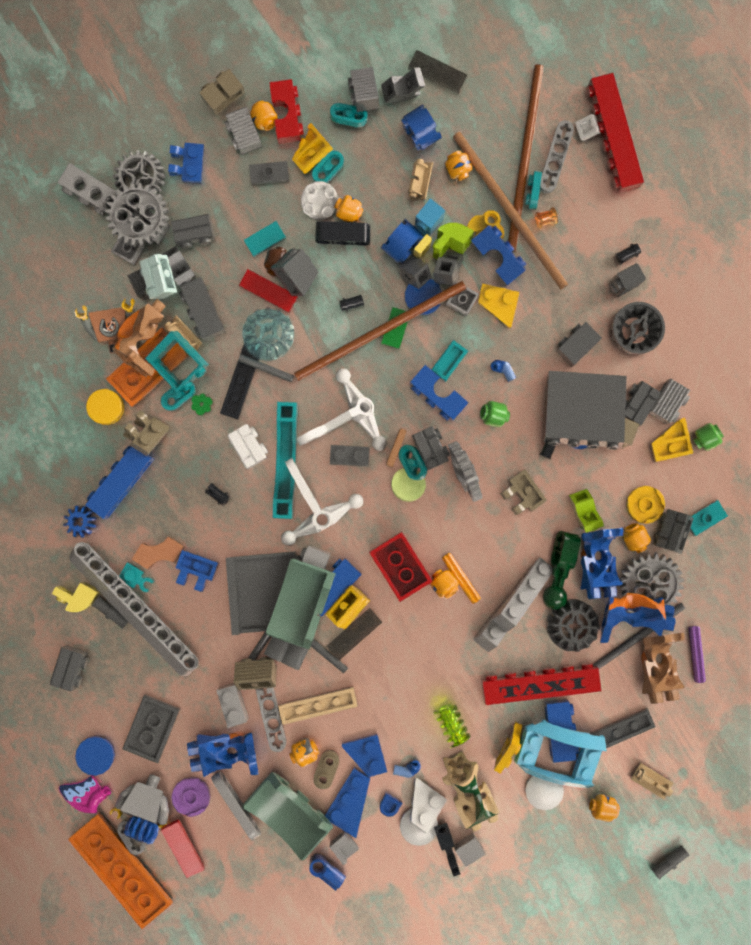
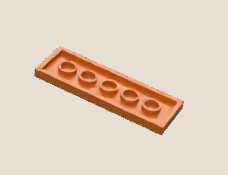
M100 812L69 837V842L141 929L173 903L138 858L129 852L122 839Z

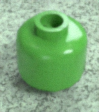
M489 401L482 406L480 418L484 424L500 428L505 422L509 421L510 412L505 404Z
M707 423L695 431L697 438L693 440L699 449L703 447L705 451H711L722 444L724 435L717 424Z

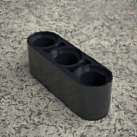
M319 221L316 222L315 242L332 245H370L371 225L356 222Z

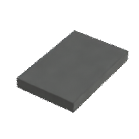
M145 694L122 749L159 763L181 708Z

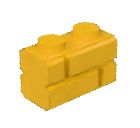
M350 585L325 615L337 627L346 629L370 602V599L359 588Z

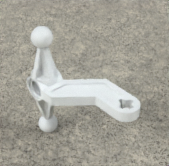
M339 369L335 377L338 382L344 385L349 410L326 424L298 437L297 441L300 446L329 433L353 419L373 438L372 446L375 450L381 451L386 448L387 441L383 436L379 435L373 412L374 405L370 399L365 398L349 380L351 375L347 369Z
M291 458L285 461L298 488L314 514L304 520L293 532L285 531L282 533L281 541L284 545H293L298 537L321 532L335 524L351 508L358 509L363 505V497L359 494H352L348 502L321 509L294 460ZM320 514L327 516L328 521L325 525H320L317 522V517Z

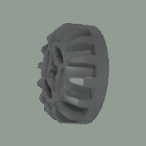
M645 302L627 304L613 317V323L610 328L613 334L612 340L617 343L620 350L623 349L627 354L642 355L655 349L664 337L665 322L663 316L651 304ZM629 318H638L631 322L629 325L625 323V321ZM639 324V332L635 334V326ZM623 326L627 327V339L624 338L622 333ZM641 336L646 338L644 341L640 343H633L634 341H636V339L640 338Z
M567 599L564 607L549 611L546 619V630L551 641L561 649L568 652H580L582 649L589 648L590 644L596 641L598 630H600L599 617L587 603L578 599ZM579 614L586 618L588 626L583 625V622L579 619ZM567 615H569V617H567V618L564 620V623L562 624L563 619H564ZM574 621V623L577 624V627H574L572 629L569 627V625L573 624ZM561 627H564L568 632V638L563 634ZM583 629H588L587 633L582 638L578 639V634H580L583 631Z

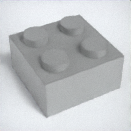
M124 239L121 242L117 240L111 252L134 266L146 245L144 244V247H142L137 242L136 247H134L131 241L126 245Z
M467 288L449 298L446 306L467 317L479 294Z

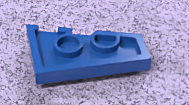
M355 767L328 808L325 816L330 823L357 838L370 777Z

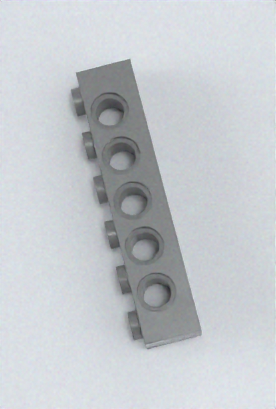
M70 163L57 182L62 187L61 191L69 196L74 194L78 197L77 200L85 206H88V204L94 206L93 210L102 216L107 214L105 210L110 208L107 202L114 201L111 195L118 196L117 191ZM81 183H85L82 190H77ZM101 193V197L98 200H93L95 194ZM132 201L131 205H137V203ZM126 204L123 206L124 208L134 213V216L139 217L144 222H149L146 219H144L140 213L137 214ZM150 211L147 212V216H148V217H151V216L154 215V214H153L152 212H150ZM127 213L120 216V221L126 220ZM164 221V223L168 227L161 228L164 234L157 233L158 240L151 238V245L153 243L158 246L160 245L171 227L167 221ZM138 225L135 228V232L143 230L142 225Z

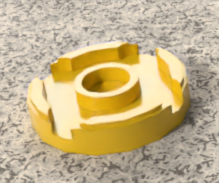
M651 486L637 487L627 497V512L638 523H653L661 518L665 509L664 496L659 490Z

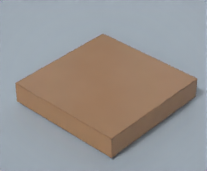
M399 429L386 462L387 467L393 468L407 430Z

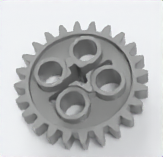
M131 183L130 189L123 185L124 191L121 192L117 189L118 196L111 195L114 201L107 202L111 209L105 210L110 215L105 219L107 222H111L107 226L109 229H114L111 233L114 236L118 235L117 239L120 242L124 239L126 245L130 241L134 247H136L137 242L144 247V241L151 245V238L158 240L156 234L163 235L164 233L161 228L168 227L164 221H168L169 217L164 214H167L169 210L168 208H163L167 203L165 200L161 201L163 196L161 194L157 195L155 188L150 191L149 185H146L144 189L141 183L138 184L137 188ZM134 198H139L137 205H131ZM126 204L137 214L140 213L144 219L151 222V225H147L143 220H141L137 216H134L131 211L124 208L123 206ZM150 209H154V215L148 217L147 212ZM127 213V219L120 221V216ZM138 225H144L141 232H135V228Z
M458 441L448 444L456 477L461 482L464 491L468 492L474 502L482 499L479 478L466 451H463Z
M647 552L646 558L639 554L638 561L632 558L633 565L626 564L629 570H622L626 577H620L621 582L624 583L620 585L621 590H625L622 592L623 596L627 593H636L640 588H645V592L641 595L647 596L651 600L664 598V604L670 606L671 602L677 603L675 596H682L678 591L684 589L683 585L679 584L684 582V579L678 577L682 572L681 570H676L679 566L676 563L672 564L673 560L671 558L666 560L664 554L659 558L657 552L651 557L649 552ZM641 570H648L645 576H639ZM667 572L665 578L660 579L658 577L660 573ZM658 591H664L662 596L656 597Z

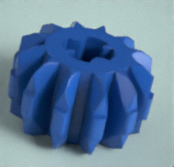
M78 505L74 507V510L68 509L70 516L64 515V519L68 520V522L63 523V526H69L66 532H73V537L80 535L81 538H84L86 533L92 534L90 527L96 528L92 521L97 520V517H91L93 511H87V506L80 508ZM78 518L83 519V521H81L83 523L82 525L77 524V522H79L77 520Z
M133 816L126 823L124 834L137 841L153 844L157 838L159 827L150 821Z

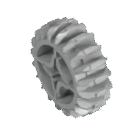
M137 150L136 155L129 151L130 157L127 158L123 155L124 161H117L120 167H114V171L117 174H114L113 178L117 180L114 184L116 187H119L118 190L123 192V185L127 187L125 177L128 176L132 179V183L136 188L141 183L143 186L149 184L150 191L154 188L157 192L162 191L159 186H164L165 184L161 180L166 178L165 174L162 173L164 167L160 166V160H155L153 154L149 156L147 151L141 154L140 150ZM146 165L153 168V177L147 174ZM139 174H142V175H143L142 178H140V177H139V179L136 178L137 175H139Z

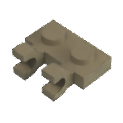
M140 410L135 416L137 419L134 421V424L144 429L139 433L132 424L128 423L124 428L123 436L132 440L131 446L148 456L166 435L170 427L155 417L149 420L148 416Z
M525 469L509 480L512 486L500 493L504 500L516 492L520 496L522 502L511 509L515 515L520 514L526 508L532 512L547 501Z

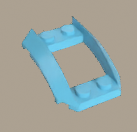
M542 720L541 723L536 725L532 723L525 726L520 741L521 748L515 756L514 762L527 774L565 786L590 788L594 786L592 779L602 751H607L605 737L603 735L594 736L590 733L566 729ZM544 736L565 744L581 747L572 775L559 774L535 766Z

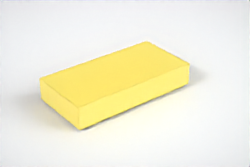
M426 234L414 248L413 256L421 259L426 254L432 242L430 236Z

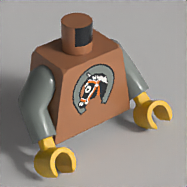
M124 298L122 307L90 312L89 316L87 315V307L83 305L84 313H79L76 308L75 315L81 319L86 332L94 341H98L102 345L108 344L110 354H115L112 348L117 343V333L124 321L135 313L133 309L135 300L131 299V305H128Z

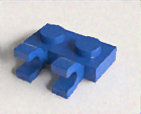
M185 143L184 148L170 145L171 157L183 158V167L169 164V175L182 176V182L202 184L204 144Z
M182 550L175 567L181 570L176 583L185 586L188 574L190 573L199 576L194 590L203 592L206 580L213 581L219 563Z

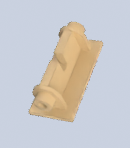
M416 159L412 172L415 179H411L408 193L412 201L426 200L433 162L424 163V160Z
M177 315L171 323L167 322L164 325L166 333L178 331L196 351L201 346L202 342Z
M640 762L631 780L662 799H665L666 796L670 797L673 793L671 787L674 783Z

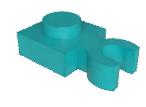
M130 562L126 563L119 575L128 586L136 588L138 584L143 592H149V589L145 587L146 581L152 584L155 582L150 577H142L145 571Z

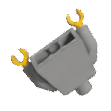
M150 774L146 785L140 782L130 785L120 793L115 806L109 814L112 815L114 811H117V819L124 813L157 824L159 828L167 825L169 815L168 801L166 796L163 795V791L156 789L160 778Z

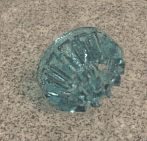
M270 307L262 310L257 309L252 315L247 317L243 325V343L248 352L254 357L265 361L276 360L283 357L290 350L294 340V326L290 322V318L285 316L279 309L273 310ZM263 319H274L271 323H260ZM279 324L282 328L281 337L277 336V329L279 328ZM256 325L261 327L259 338L255 334ZM272 330V335L265 336V331L269 332Z

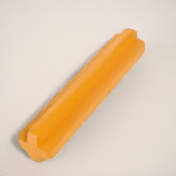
M451 553L445 554L442 560L458 580L459 585L471 603H477L481 597Z

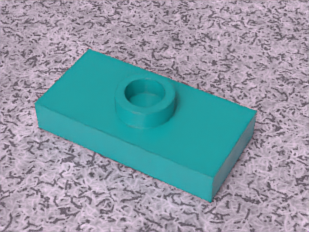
M715 500L691 515L694 519L690 531L694 536H697L728 517L719 500Z

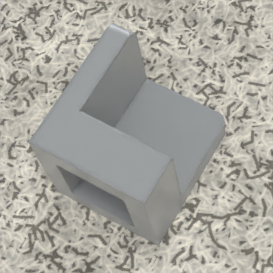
M345 831L330 841L329 846L343 865L347 863V858L359 849L358 845Z
M474 833L454 845L457 855L466 867L485 855L484 849Z

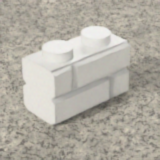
M248 424L227 435L246 469H250L267 459L266 453H268L263 442L259 444L256 439L259 435L253 426L249 427Z

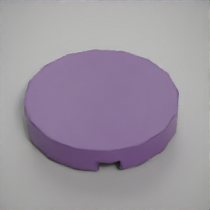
M187 777L177 783L173 789L171 799L177 812L193 817L205 811L209 805L211 794L209 787L203 780L196 777Z

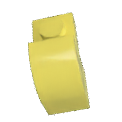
M81 582L74 593L62 586H57L52 594L57 596L56 600L59 602L68 603L66 611L80 612L90 608L100 592L89 583Z

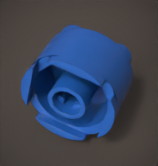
M423 104L404 115L403 119H401L402 126L407 135H412V143L417 151L420 149L424 150L442 139L440 131L437 133L435 130L437 127L435 121Z
M405 218L388 237L386 243L381 246V249L397 263H404L412 253L410 251L411 247L414 249L424 238L422 236L423 233Z

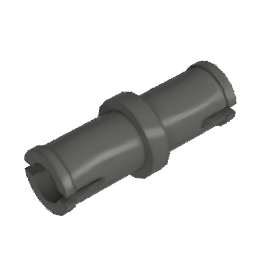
M101 596L92 604L93 607L105 615L107 620L111 619L122 629L127 625L128 621Z
M681 845L672 854L666 855L664 860L651 870L660 880L670 870H675L676 866L690 855Z

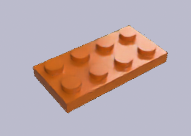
M163 327L137 350L139 355L150 366L152 365L145 358L168 335ZM176 343L161 361L172 372L189 355ZM123 362L106 380L131 407H134L164 378L155 369L152 376L148 375L145 377Z

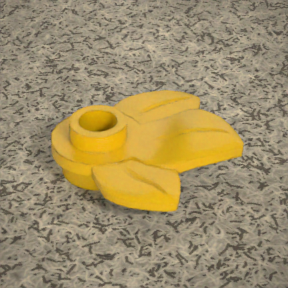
M488 210L483 215L474 216L467 225L468 228L476 232L475 237L489 225L492 227L496 226L502 233L500 237L502 239L504 237V228L500 224V215L494 210ZM492 217L494 223H489L488 218Z

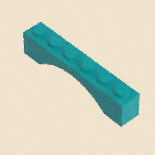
M277 402V451L272 518L293 519L295 480L285 461L292 458L296 464L298 404L296 402Z

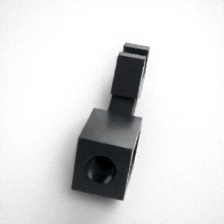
M448 824L435 826L434 829L442 851H446L453 877L461 875L452 847L455 846Z

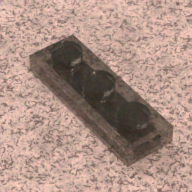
M416 50L408 66V70L421 68L423 77L459 94L467 78V74Z
M369 607L333 639L327 647L338 660H341L377 628L382 621Z

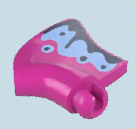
M93 775L79 783L59 786V791L64 799L72 807L84 813H97L98 805L111 794L110 787L105 785L102 788Z

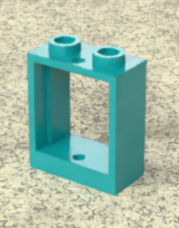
M171 331L145 358L176 392L188 391L193 386L192 382L206 373L205 368L209 365L178 331ZM177 342L198 364L183 382L161 361Z

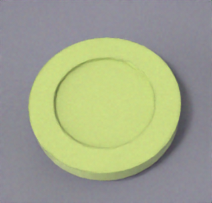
M403 468L394 474L391 488L398 499L412 502L418 500L423 495L426 481L425 478L420 481L410 479Z

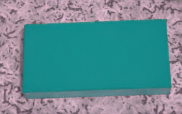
M277 221L244 239V242L253 257H256L285 240L286 236Z
M453 340L431 370L446 382L468 353V350Z

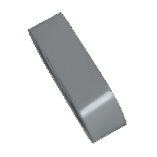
M124 819L118 826V834L129 852L133 855H139L145 850L147 844L141 842L140 849L133 847L135 841L127 837L123 831L129 819Z

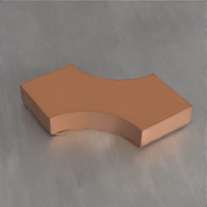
M167 537L165 541L155 546L141 543L132 560L146 569H150L156 562L161 560L175 563L185 546L171 537Z

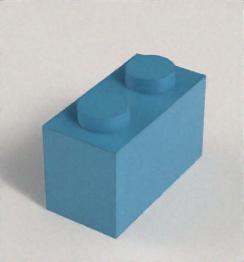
M430 198L416 215L414 226L423 233L422 236L426 234L431 236L443 221L445 210Z

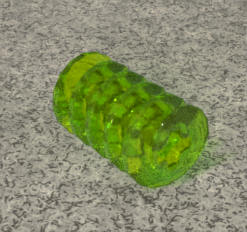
M447 704L436 709L433 713H440L437 721L444 722L440 725V728H447L443 735H450L446 741L453 742L454 744L450 746V748L464 744L470 739L471 735L470 733H465L467 727L462 726L464 720L458 719L461 714L458 711L455 712L458 708L457 705Z

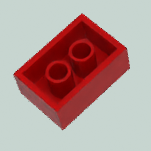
M402 531L369 551L399 602L433 582Z

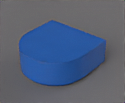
M385 793L380 801V811L383 815L392 817L397 814L403 803L392 795Z

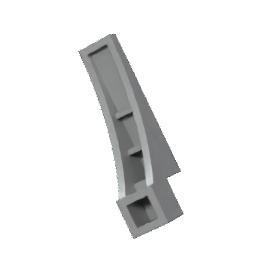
M538 558L511 595L481 628L474 641L487 652L496 648L505 634L521 620L551 576L553 567L542 558Z

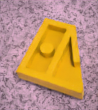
M312 123L308 125L309 131L305 139H301L299 148L292 158L304 174L309 172L333 150L332 146Z
M482 283L478 304L487 309L495 318H498L507 328L511 329L520 292Z
M685 418L679 419L650 443L654 462L693 454Z
M516 721L513 725L512 735L510 738H506L495 761L494 771L500 774L504 768L510 766L512 762L511 757L513 754L517 755L521 748L519 741L522 725Z

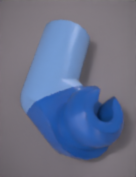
M494 360L491 363V370L504 373L508 382L516 379L513 369L508 362Z
M413 760L405 767L395 765L393 775L411 778L420 771L421 764L418 760Z

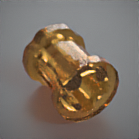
M554 207L545 212H535V221L538 229L548 224H558V216Z

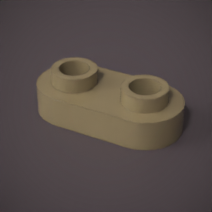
M327 750L320 757L313 779L315 786L319 789H327L333 782L339 765V756L335 751ZM331 758L333 763L327 764L326 759ZM320 777H325L327 781L321 782Z

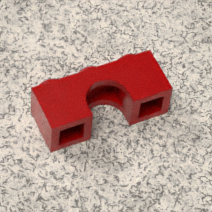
M292 79L269 82L273 107H284L288 110L284 118L275 120L278 144L300 142V135H303L304 132L302 123H298V116H301L300 104L295 102V98L298 97L297 85L293 86Z

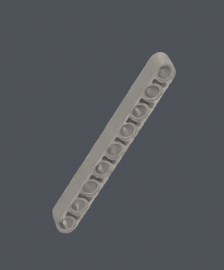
M77 543L69 556L71 563L179 675H190L198 666L197 657L87 543ZM104 579L108 580L110 584L105 583ZM130 607L135 608L137 612L132 611ZM144 621H147L150 626L146 625ZM157 635H161L163 640L159 639ZM171 648L174 649L177 654L173 653L171 651ZM184 662L188 663L190 668L186 667Z

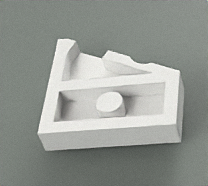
M416 778L413 783L414 794L411 803L410 823L426 834L447 799Z

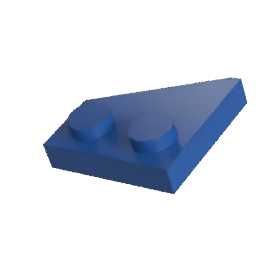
M378 734L342 743V748L368 777L387 773Z

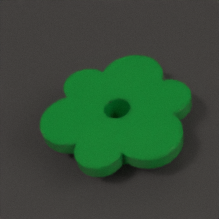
M203 393L199 396L195 395L192 397L193 404L191 408L196 410L198 415L202 416L205 412L211 411L210 406L213 401Z

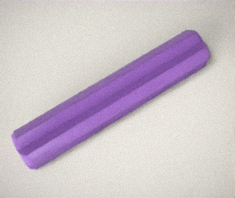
M690 626L688 629L694 681L696 683L706 682L700 627Z

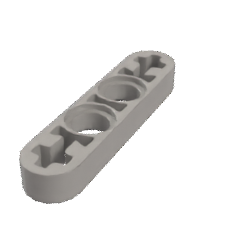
M561 121L555 130L542 172L540 190L543 193L549 194L557 186L574 131L573 124L570 121ZM566 126L569 132H566L564 139L560 138L562 135L561 129ZM555 144H562L564 151L561 153L554 150ZM552 161L557 162L559 166L555 171L550 170L548 164ZM551 175L552 178L550 184L553 186H549V188H546V184L543 182H546L548 176Z
M268 687L267 694L272 693V696L261 698V695L265 694L264 689H255L269 747L274 752H280L285 748L287 739L282 725L275 690L273 687ZM272 700L274 708L266 710L263 706L264 701ZM270 719H276L279 726L275 729L268 726ZM280 730L281 733H278L277 736L279 741L282 740L283 742L280 747H277L276 744L273 745L275 734L271 736L270 733H276Z
M221 771L211 777L213 784L248 837L254 840L260 836L261 831L250 813L242 807V801Z

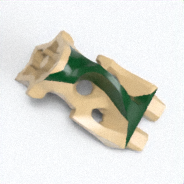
M459 752L452 758H443L447 775L442 777L444 784L447 786L451 785L456 790L457 796L453 800L465 828H471L475 832L481 829V822L488 820L489 823L498 821L497 814L500 812L486 782H482L480 786L477 785V762L469 761L463 752Z

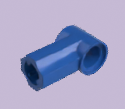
M317 853L311 856L309 861L310 873L315 877H319L335 891L339 889L346 875L329 863L324 855ZM316 862H321L323 866L321 868H315L313 864Z

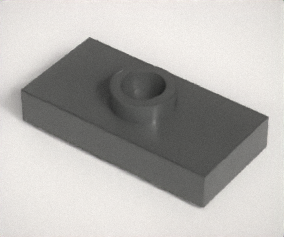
M287 161L249 165L251 185L289 182Z

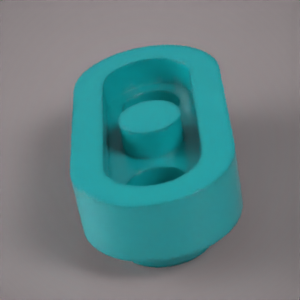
M335 103L330 108V118L335 123L352 127H363L367 123V111L357 112L356 106Z
M331 151L316 165L312 171L314 182L323 181L329 183L342 169L344 157L340 152ZM332 160L338 161L336 165H333L331 162ZM320 174H325V178L320 179L318 176Z
M534 171L533 175L529 174L528 186H531L530 193L526 194L525 205H528V209H537L542 172Z
M194 383L187 393L183 391L176 392L171 387L161 397L162 407L168 411L177 410L195 394L196 387ZM171 398L175 400L173 405H169V399Z
M411 445L401 447L399 459L408 477L416 481L423 480L427 475V467L418 449Z

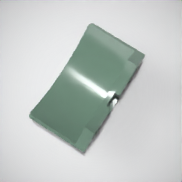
M290 559L278 600L266 630V635L310 650L321 618L317 615H322L336 573L296 559Z
M274 772L269 774L242 805L245 810L258 817L273 829L302 861L307 858L334 827L319 809L315 810L308 804L309 799L301 791H293L289 786V782Z

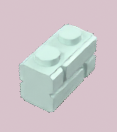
M155 254L140 261V272L144 277L145 290L150 299L161 300L177 293L167 255Z

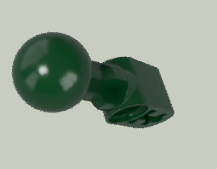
M559 531L556 535L551 555L554 579L552 586L546 588L543 593V602L549 609L558 610L567 603V593L563 586L564 581L568 578L569 571L574 569L581 545V538L577 534Z

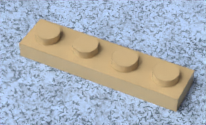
M354 687L278 705L282 725L358 707Z

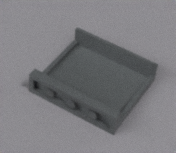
M549 371L547 375L544 442L552 446L568 444L569 447L587 445L588 448L592 449L599 448V446L607 447L609 450L621 448L625 438L627 376Z
M296 551L226 558L232 635L267 630L290 559L301 561L299 559L300 555H297Z

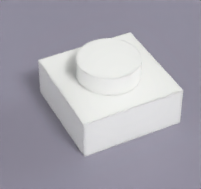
M593 114L575 122L582 141L600 133L596 117Z

